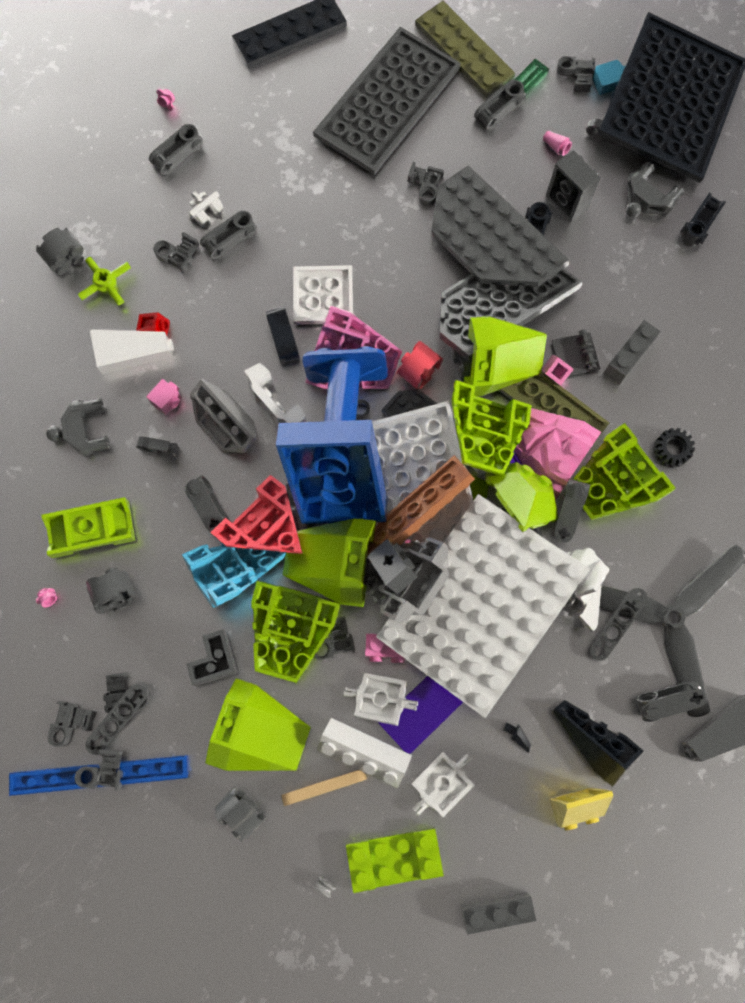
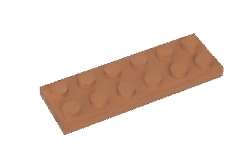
M455 455L387 514V522L376 523L373 543L369 542L367 556L386 539L393 544L398 543L401 546L409 536L417 532L425 522L433 518L440 509L450 503L456 495L475 480Z

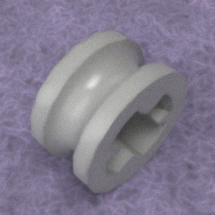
M319 876V882L315 883L313 887L324 896L330 898L331 891L335 890L336 886L326 878Z

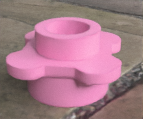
M158 89L156 91L158 94L157 103L162 107L172 110L174 108L172 104L175 101L173 93L168 89Z

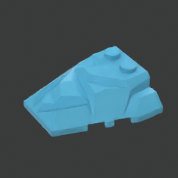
M208 544L182 554L195 584L212 608L238 596L284 559L286 555L285 552L226 547L223 544L213 548H209Z

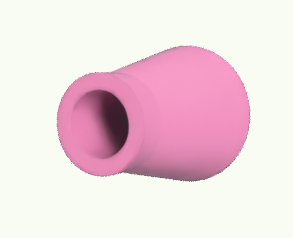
M551 131L545 133L543 141L557 155L565 156L571 149L572 142L569 141L568 137L552 133Z

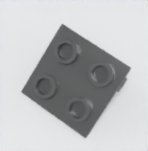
M586 329L580 330L578 332L579 335L552 340L555 356L574 369L570 375L601 369L591 333L587 332Z

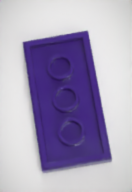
M427 675L405 696L406 700L418 701L417 710L404 708L400 714L398 726L378 722V724L404 752L411 754L463 701Z

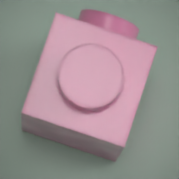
M164 379L146 396L150 404L165 416L171 409H175L179 405L181 399L178 392L179 388L173 382L167 383Z

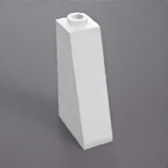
M90 330L96 365L102 374L173 358L171 352L174 350L173 341L168 339L165 332Z

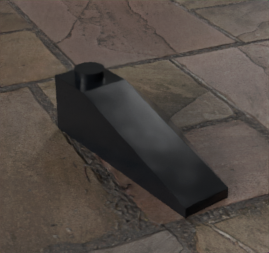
M566 700L553 710L593 770L612 787L644 752L621 732L615 734L607 729V724L602 721L599 724L591 720L588 713Z

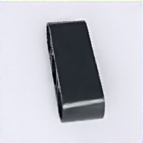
M285 306L265 311L280 364L300 359Z

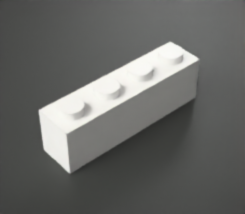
M333 718L327 724L316 749L396 788L399 787L412 756Z

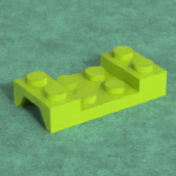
M125 497L41 515L47 529L49 542L46 552L47 556L51 558L67 556L75 551L103 545H118L135 541L130 504Z
M434 827L346 844L353 893L409 881L427 880L444 876Z

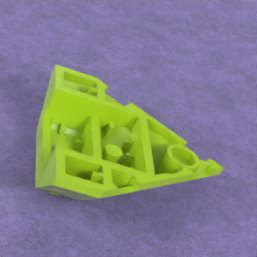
M518 462L510 463L502 476L485 471V481L489 486L496 488L497 492L495 495L510 516L519 523L518 527L522 532L526 531L529 527L534 529L547 525L549 521L554 523L558 520V508L553 484L548 477L540 476L531 467L521 465Z

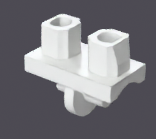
M196 191L191 193L193 200L189 204L193 209L189 212L188 218L191 221L195 220L203 227L210 220L205 213L207 209L210 208L215 216L223 211L224 207L219 200L220 195L217 191L207 197L204 191L201 194H198Z

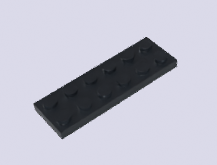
M314 0L233 34L232 39L245 64L250 68L347 26V20L335 0Z

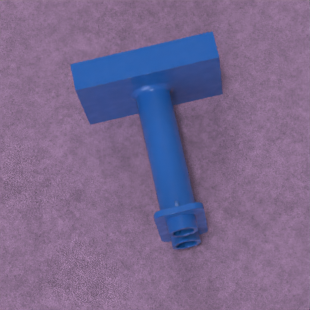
M369 346L349 350L321 348L317 351L306 352L303 355L302 362L307 379L313 383H328L324 421L279 423L276 439V448L301 523H336L354 518L387 522L388 499L372 420H356L359 381H380L387 378L388 367L385 352Z

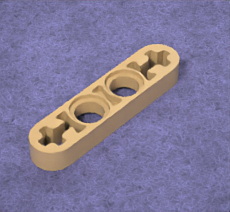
M356 770L282 794L283 806L367 779L366 773Z

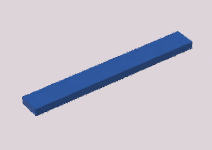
M188 755L120 762V768H117L116 773L118 770L123 771V777L120 779L122 785L189 778ZM99 764L9 773V796L84 789L75 782L76 772L82 767H99ZM85 770L81 774V781L88 784L92 780V773Z

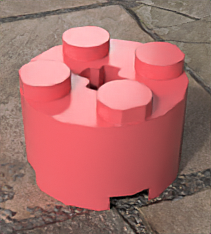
M418 341L411 354L407 352L402 357L400 362L403 364L396 373L417 390L422 389L432 379L431 375L435 369L439 370L443 363V358L422 341Z

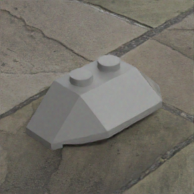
M201 379L190 393L196 423L221 451L245 452L256 439L254 421L228 392Z

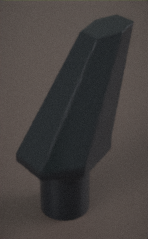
M506 722L503 731L511 734V739L529 753L531 743L521 726L518 724L515 727Z

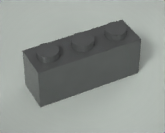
M644 320L609 363L604 374L620 385L661 331Z
M527 892L461 905L467 935L536 921L532 897Z

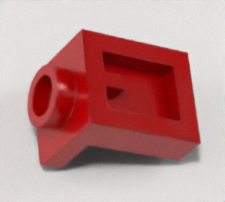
M159 312L139 314L136 331L165 332L168 336L170 320Z

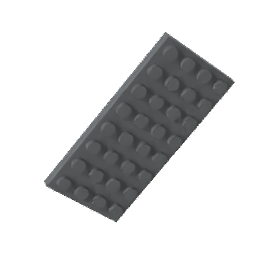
M399 27L313 131V136L375 175L458 72L461 63L404 28Z

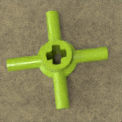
M92 257L86 258V264L94 273L93 284L77 294L80 299L84 300L96 291L105 294L109 293L118 306L122 305L124 300L115 289L116 278L131 269L129 263L125 262L111 272L104 268L100 269Z

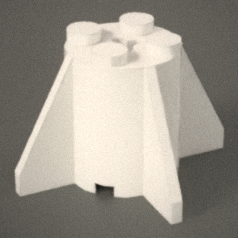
M585 548L584 550H574L567 553L590 570L562 610L569 612L568 616H577L588 630L593 632L598 625L601 586L609 572V568L596 556L592 549Z

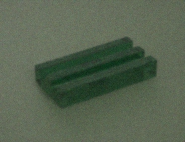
M536 58L514 79L521 81L536 65L538 66L522 83L526 95L549 73V68ZM541 70H543V71L525 88V86H526Z

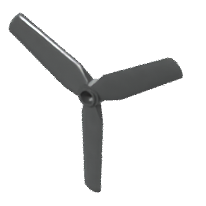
M733 545L680 592L672 607L667 608L648 597L645 606L635 618L644 623H662L666 627V648L678 684L694 681L699 684L706 696L707 693L694 638L685 626L684 621L687 616L700 611L745 564V551L738 545ZM601 586L599 607L614 612L628 592ZM633 593L632 597L634 600L632 603L629 604L626 601L624 605L631 607L635 612L637 608L633 607L637 601L642 602L643 599H641V595ZM627 609L619 611V614L631 617ZM670 612H674L677 615V622L675 624L671 623L668 619ZM708 698L702 707L687 711L688 715L691 717L707 715L710 712Z

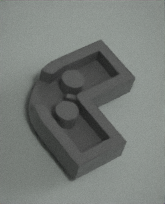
M400 390L383 407L381 412L385 416L391 417L437 403L420 390Z

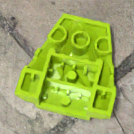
M456 380L451 401L462 464L502 476L514 455V449L522 439L521 436L524 430L530 424L532 405L513 399L505 406L475 396V386Z
M625 423L604 438L602 445L597 451L593 452L588 463L573 478V480L590 484L583 510L591 520L658 502L676 490L664 472L660 473L642 450L636 436Z
M257 581L251 601L254 618L252 628L254 629L255 643H253L255 671L297 683L335 626L341 604L292 588Z

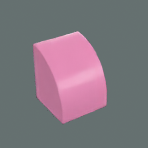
M553 354L542 367V372L559 385H562L574 370Z

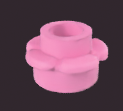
M53 588L41 589L36 598V603L41 604L44 608L50 607L57 601L56 592Z

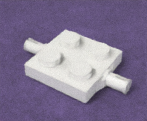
M364 673L362 684L358 690L345 687L344 691L345 697L356 698L355 717L398 726L403 709L416 711V706H418V701L406 700L407 681Z
M442 752L411 783L422 798L413 810L420 816L429 806L444 817L474 786L464 771L473 760L465 754L456 763Z

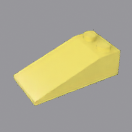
M591 787L549 799L557 826L560 828L564 827V830L567 831L577 828V823L584 821L586 824L599 822L598 817L605 816L612 801L613 792Z

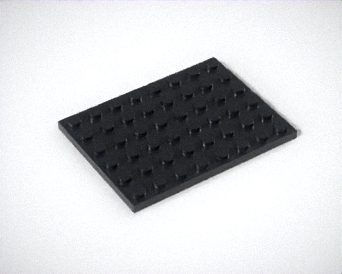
M648 12L597 134L701 183L705 177L745 70V58Z

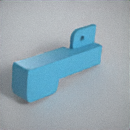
M613 60L596 66L592 79L599 95L615 90L625 67L620 61Z

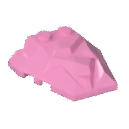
M330 306L314 351L321 348L349 350L358 349L363 346L383 350L388 367L387 378L380 381H359V387H363V389H389L402 350L351 312ZM306 378L305 383L328 389V383H313Z
M531 408L530 424L524 430L521 436L522 439L514 451L523 465L531 467L536 474L544 475L551 480L555 499H557L601 432L584 421Z

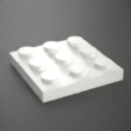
M352 265L293 267L294 324H323L330 306L353 314Z

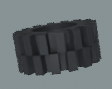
M670 428L668 431H664L654 443L656 446L653 448V451L657 452L655 457L660 458L658 462H665L664 466L666 467L671 465V468L682 466L693 456L692 453L695 451V447H692L695 442L690 441L692 436L689 435L687 437L685 435L687 431L685 430L680 432L681 428L676 430ZM670 441L677 442L681 446V453L678 455L671 454L667 450V443Z

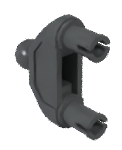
M645 162L637 172H632L627 178V188L631 203L626 207V214L630 217H637L641 211L645 214H666L674 208V203L684 194L683 188L681 187L677 192L680 186L675 185L667 195H664L645 180L654 171V166L651 164L647 168L650 162Z
M98 398L85 402L80 399L73 401L61 417L62 428L50 426L46 431L47 438L57 442L63 437L84 456H90L94 451L110 449L108 436L90 440L87 431L85 416L88 413L104 411L102 399Z

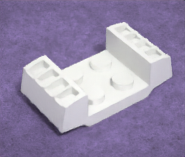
M258 363L245 370L256 403L277 427L279 423L307 422L306 416L299 404L295 405L287 413H284L286 411L279 402L275 403L271 397L273 396L270 390L274 385L270 371Z

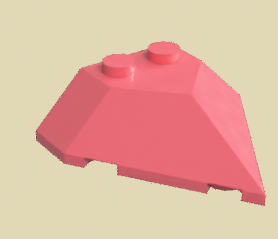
M272 475L256 488L259 497L234 522H230L225 518L210 532L211 535L226 547L302 554L286 487Z

